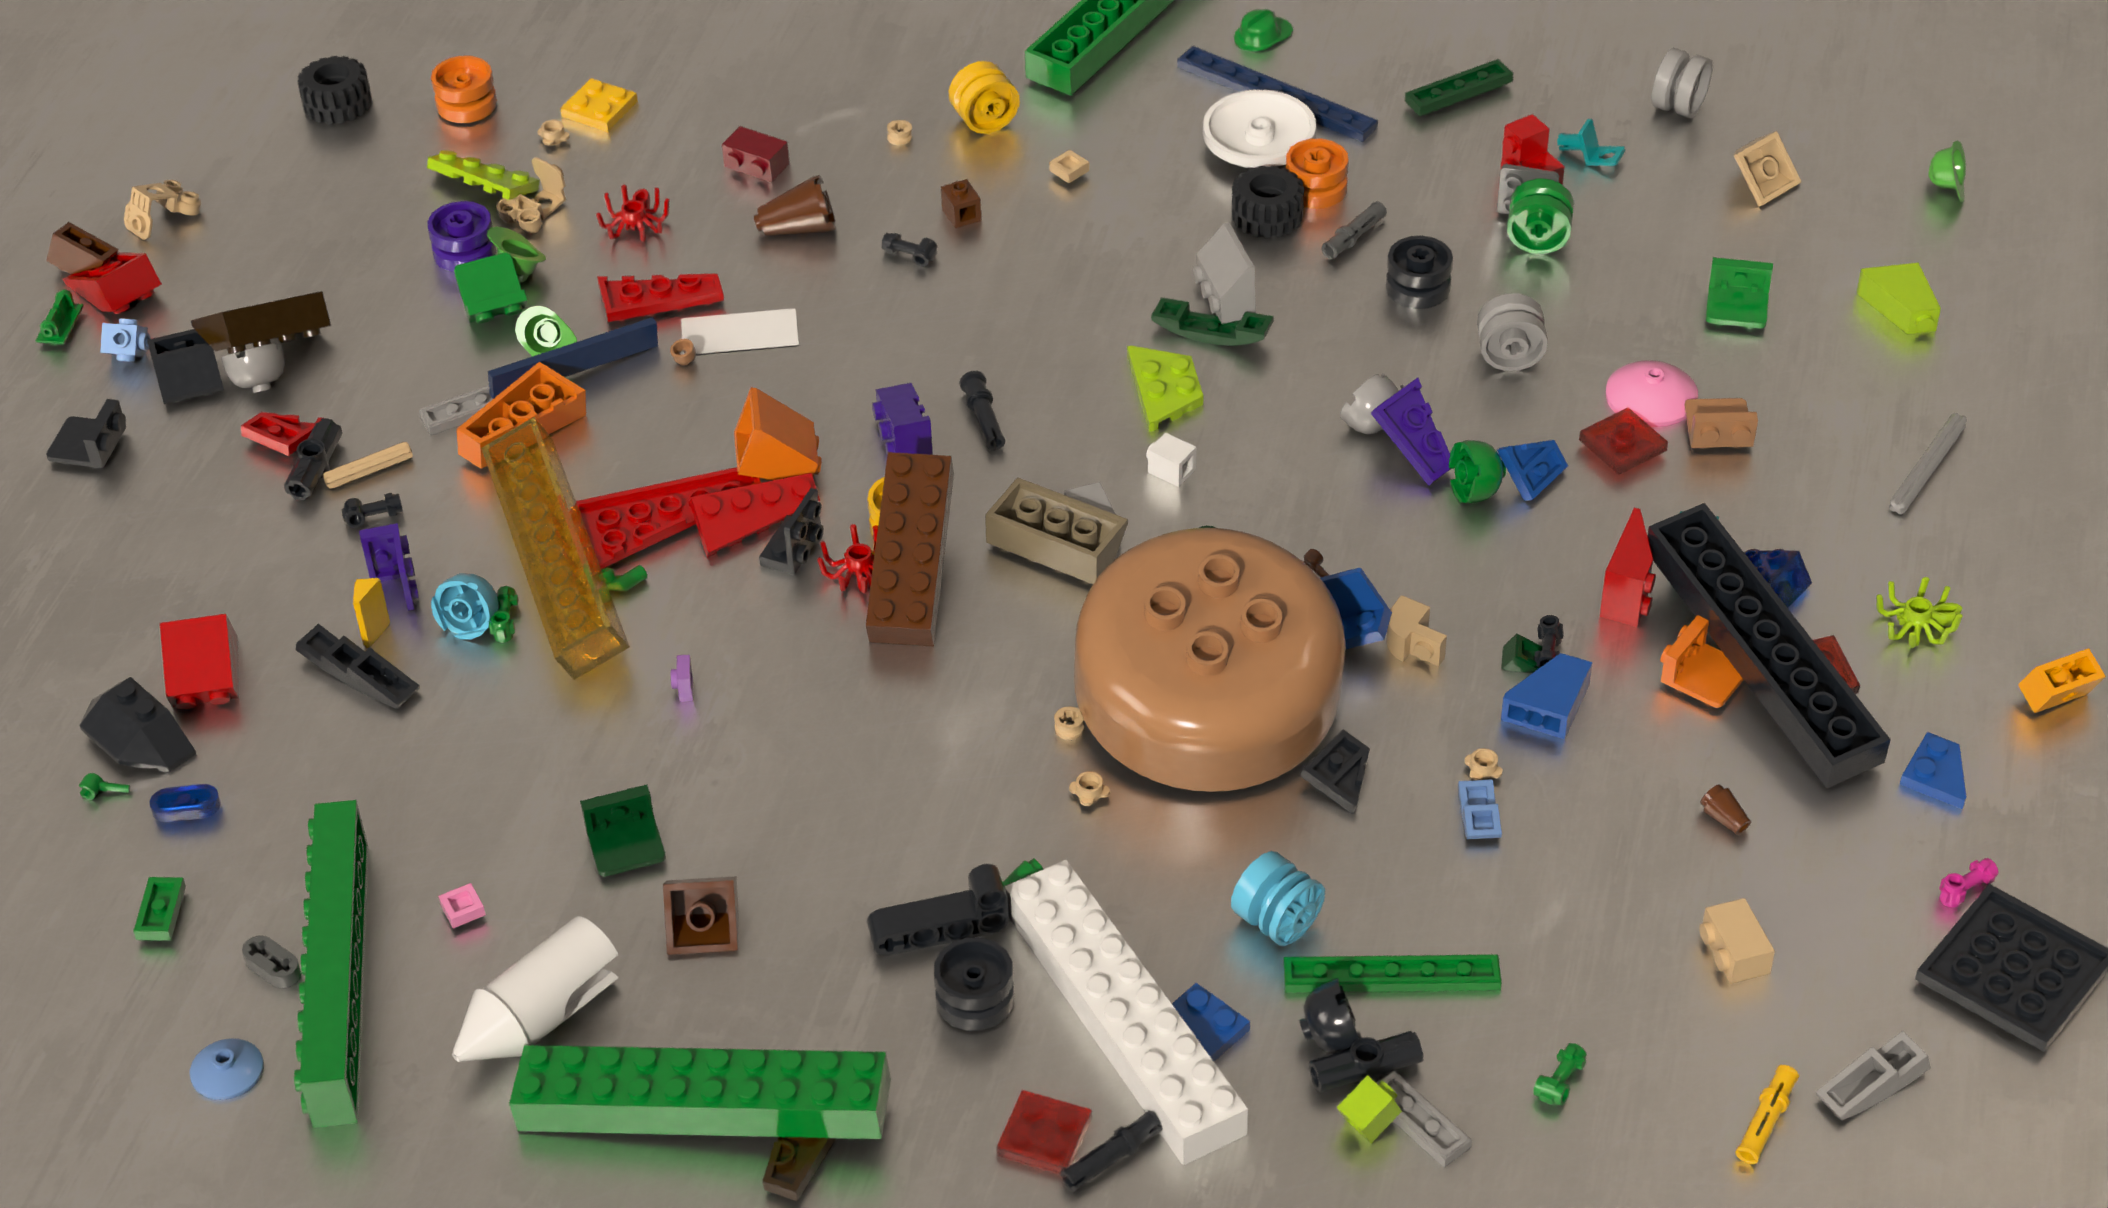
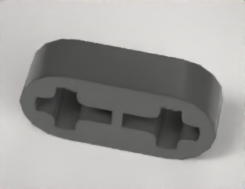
M255 936L244 943L242 953L246 966L277 988H288L300 980L301 970L295 955L271 938ZM278 966L282 970L278 972L276 967Z

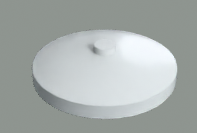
M1248 90L1228 95L1209 108L1203 121V137L1208 148L1216 156L1229 163L1249 168L1282 166L1286 164V154L1291 146L1303 140L1315 139L1316 120L1309 107L1295 97L1270 90Z

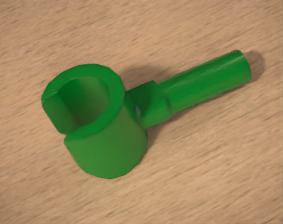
M95 773L87 774L79 784V787L82 788L80 795L89 800L94 799L99 791L130 792V785L108 783Z

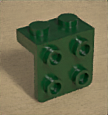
M648 785L580 801L585 830L600 876L605 877L661 863L666 859L665 850L654 818Z

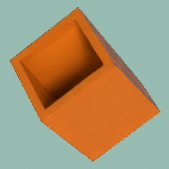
M751 387L734 431L738 474L769 480H778L812 473L813 477L814 474L818 475L822 460L817 455L819 436L815 435L814 422L761 390Z

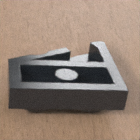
M1343 729L1303 768L1301 777L1353 814L1357 808L1370 748Z

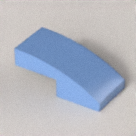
M1493 780L1459 781L1457 788L1466 838H1501L1502 830L1499 807L1495 801Z

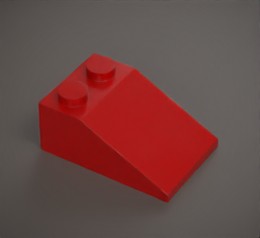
M118 252L117 255L102 266L63 278L64 283L100 311L114 312V314L121 313L130 308L129 303L137 298L138 300H143L155 293L153 289L162 285L146 253Z
M1634 507L1606 568L1600 617L1638 627L1642 615L1648 616L1653 597H1649L1648 593L1652 592L1656 580V574L1651 573L1653 557L1641 509Z

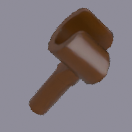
M1310 549L1303 556V562L1318 576H1329L1324 568L1320 566L1323 562L1322 554L1316 549Z

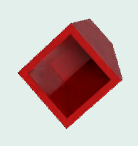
M227 614L160 623L166 698L172 707L191 709L196 707L197 704L207 702L221 705L228 703L230 699L239 698L238 637Z

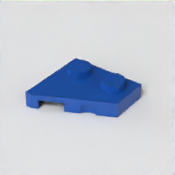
M1555 440L1501 447L1497 450L1524 501L1533 500L1568 467Z
M1927 732L1903 772L1900 785L1963 809L1966 801V789L1960 744Z

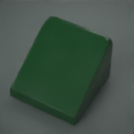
M1516 633L1503 646L1501 668L1506 671L1534 673L1539 669L1537 663H1535V651H1542V646Z

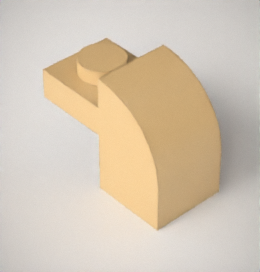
M1401 595L1390 609L1392 615L1386 638L1389 651L1402 662L1411 654L1421 660L1439 666L1445 659L1447 635L1429 628V606Z

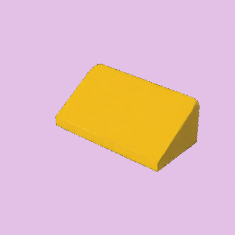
M379 578L356 579L354 584L353 605L365 648L371 647L390 624L384 592Z

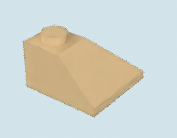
M1777 131L1749 142L1734 153V157L1758 206L1766 204L1801 183Z

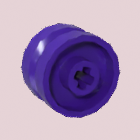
M469 201L451 202L439 207L430 215L427 221L429 237L432 243L434 261L439 267L454 272V268L457 265L496 254V246L487 235V231L492 227L490 212L485 206Z

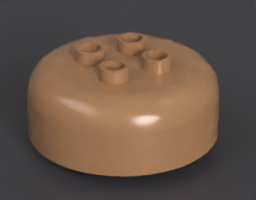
M1192 528L1166 533L1144 541L1117 557L1104 569L1090 588L1081 608L1075 636L1074 685L1082 717L1093 736L1115 759L1136 773L1168 786L1193 791H1230L1252 787L1275 779L1303 762L1319 746L1334 721L1341 694L1346 655L1344 628L1339 609L1324 582L1307 564L1286 549L1259 536L1222 528Z

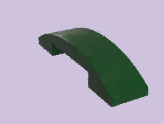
M1162 297L1151 315L1152 321L1177 335L1208 344L1228 346L1245 345L1264 340L1274 322V316L1245 312L1241 320L1221 324L1218 316L1191 312L1189 302Z

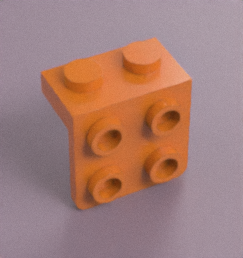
M1697 615L1689 626L1684 625L1681 628L1673 645L1668 644L1664 649L1660 659L1663 663L1661 682L1708 705L1720 708L1744 679L1721 650L1706 644L1709 620Z

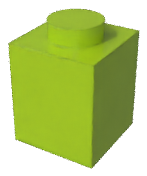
M1368 1075L1336 1107L1343 1118L1370 1143L1402 1112L1395 1102V1099L1398 1097L1396 1092L1383 1080L1377 1084Z

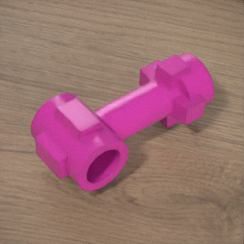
M1984 858L1981 861L1975 860L1970 863L1969 869L1971 871L1964 876L1957 873L1948 874L1941 880L1939 887L1941 891L1940 902L1946 907H1958L1964 902L1968 889L1976 884L1986 883L1988 885L1994 882L1995 877L1998 875V868L1994 861L1989 858Z

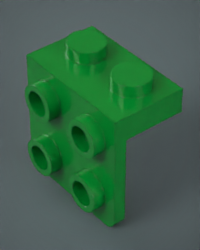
M509 253L463 263L454 268L455 278L469 323L476 321L478 324L489 322L495 316L502 314L506 316L521 313L527 307V297L524 289L521 290L513 260Z
M1713 257L1706 321L1718 325L1748 328L1766 327L1773 263Z

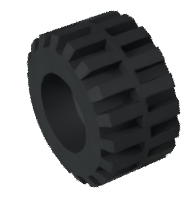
M347 56L320 58L318 61L309 63V66L304 67L302 73L298 75L297 82L304 112L308 114L310 119H316V122L340 124L348 120L352 121L357 116L363 115L364 111L368 110L370 103H372L366 69L362 63H358V60L354 58L349 59Z
M1259 166L1256 169H1247V172H1242L1238 175V178H1235L1232 186L1231 217L1232 221H1235V226L1242 228V232L1246 234L1251 233L1255 237H1281L1284 233L1289 234L1293 232V229H1297L1300 226V222L1303 220L1304 186L1302 180L1297 178L1294 172L1289 173L1288 169H1280L1277 166Z

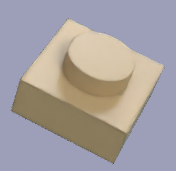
M1068 150L1049 162V171L1070 183L1089 171V161Z

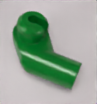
M641 565L634 567L623 575H615V571L612 568H605L598 573V579L601 581L600 586L609 591H628L648 577L646 570Z

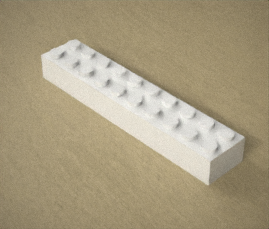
M1064 860L1004 886L1008 899L1009 919L1145 1112L1152 1111L1161 1122L1159 1125L1163 1128L1160 1134L1181 1164L1184 1166L1247 1136L1248 1108L1069 862Z

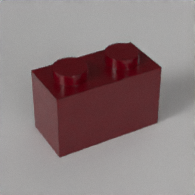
M739 126L722 144L724 167L771 183L790 164L787 141Z

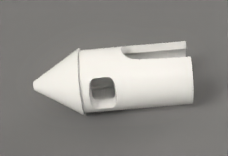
M575 917L484 988L476 989L452 1053L454 1059L458 1062L521 1056L524 1045H535L619 978L613 972L603 969L604 966L619 955L608 937L588 919Z

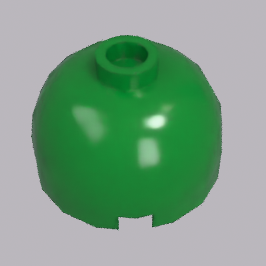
M1465 440L1454 444L1450 453L1449 469H1455V479H1450V484L1458 501L1461 503H1477L1485 501L1496 494L1502 479L1506 475V466L1493 446L1477 440Z

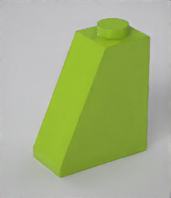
M1919 262L1862 268L1860 270L1857 294L1906 334L1936 331L1941 307Z

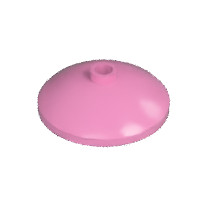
M1644 360L1627 364L1616 370L1610 376L1606 385V400L1610 408L1621 418L1631 423L1648 427H1664L1682 422L1686 419L1685 401L1688 399H1698V389L1692 378L1678 367L1661 361Z

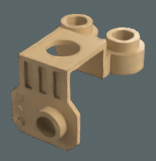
M538 157L533 158L531 161L535 174L541 180L543 190L532 200L520 194L515 199L507 200L503 198L497 203L499 217L506 223L518 221L521 230L527 234L537 233L541 228L542 220H545L566 201L563 190L566 185L562 170L557 165L550 164ZM543 199H549L552 201V205L542 209L541 204L538 202Z
M165 180L164 184L154 183L132 187L130 203L125 207L124 223L126 228L143 240H147L151 237L153 224L150 215L152 201L155 200L173 213L180 212L185 215H197L200 212L201 200L197 193L183 192L181 183L175 180ZM147 190H157V193L153 194L148 192Z

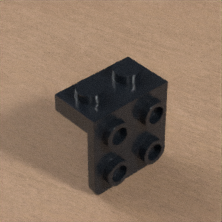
M107 399L96 419L75 416L67 418L46 453L48 461L104 468L126 429V417L122 413L119 400Z

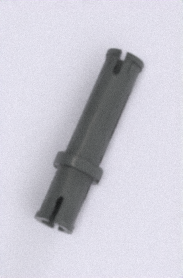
M1378 201L1373 202L1349 224L1339 227L1335 235L1323 243L1321 247L1323 254L1329 259H1335L1343 250L1353 247L1361 235L1386 216L1385 206Z

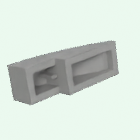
M1901 1031L1879 1050L1871 1047L1818 1089L1816 1095L1840 1120H1844L1889 1098L1931 1068L1928 1055L1904 1031Z

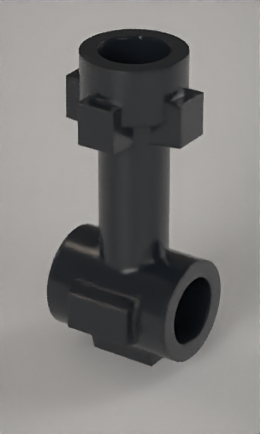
M886 233L882 239L881 247L887 253L897 254L898 251L911 254L913 255L912 260L919 266H927L929 261H933L937 254V244L930 238H923L920 244L901 240V234Z
M399 493L384 494L385 500L362 504L357 498L348 499L344 503V508L341 509L344 522L350 527L357 528L364 524L365 517L385 512H388L390 517L396 516L397 513L403 512Z
M1554 615L1542 617L1540 624H1538V638L1542 639V651H1535L1534 656L1538 668H1541L1560 654V651H1555V647L1561 644L1564 637L1563 624Z

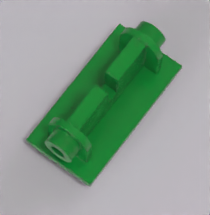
M64 289L56 293L52 309L49 311L46 319L40 324L41 330L35 340L36 343L65 344L84 307L83 304L74 303L70 291Z

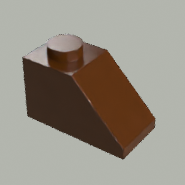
M68 222L53 233L46 261L72 275L104 265L118 254L119 249Z

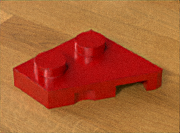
M260 412L241 425V435L290 456L297 451V446L302 441L308 439L315 424L320 422L322 418L318 417L315 423L300 422L299 415H278L276 413Z

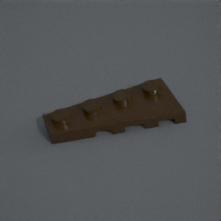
M778 1137V1140L774 1142L762 1180L764 1190L798 1201L836 1138Z

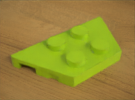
M1132 345L1127 346V357L1149 432L1157 430L1159 422L1169 417L1174 421L1183 416L1185 412L1193 411L1204 404V395L1191 356Z

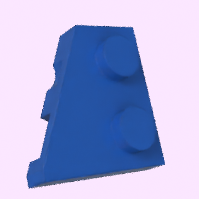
M1198 983L1192 985L1172 1003L1173 1007L1214 1062L1250 1030V1021Z

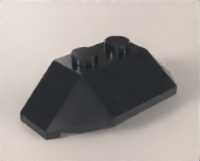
M132 677L119 682L92 699L79 725L81 731L120 765L158 768L159 771L170 772L196 755L194 747L170 711Z

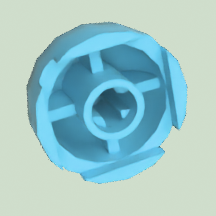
M459 573L446 579L438 586L435 596L431 600V608L435 620L444 631L448 628L451 632L458 633L454 637L472 640L487 631L492 616L498 611L499 603L497 593L486 579L476 574Z

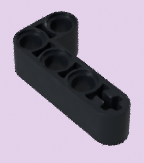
M982 864L972 869L968 876L969 890L885 907L872 912L867 917V925L875 952L884 956L951 943L964 938L994 934L1003 930L1009 921L1008 899L998 867L992 864Z

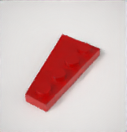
M718 273L680 274L677 279H669L664 277V275H652L651 280H635L634 276H622V280L608 281V276L597 277L608 322L724 301Z
M812 473L691 497L690 505L706 557L717 554L718 550L727 546L732 547L754 533L759 534L768 530L771 525L783 521L787 515L792 516L810 488L816 489Z

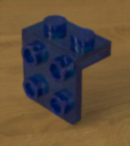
M1750 549L1744 552L1787 608L1812 584L1799 551Z

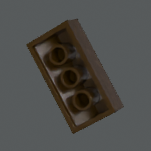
M323 291L233 309L190 320L192 327L215 352L227 349L228 354L243 352L246 350L245 345L253 344V348L271 344V339L278 338L279 343L297 340L295 334L302 333L303 338L320 335V328L331 326Z

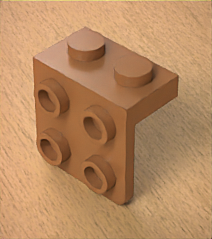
M1742 398L1688 399L1685 401V415L1691 448L1754 446L1758 417L1757 412H1748L1746 400Z

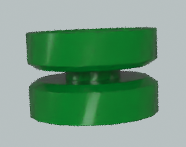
M1533 179L1518 186L1511 195L1507 225V233L1510 240L1519 249L1534 254L1555 252L1565 246L1571 235L1574 208L1571 192L1562 184L1551 179Z

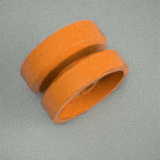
M457 56L439 63L432 70L431 82L435 92L436 108L439 115L445 120L454 123H471L482 120L495 110L497 97L493 86L492 69L489 63L482 58Z
M1326 139L1303 140L1291 146L1286 154V169L1289 170V173L1294 172L1297 178L1303 182L1304 207L1324 209L1335 206L1347 194L1348 153L1343 146L1334 141Z

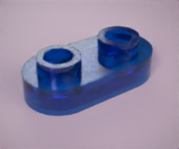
M198 784L161 789L152 795L149 804L156 820L174 822L210 817L219 810L221 801L218 791L214 786Z

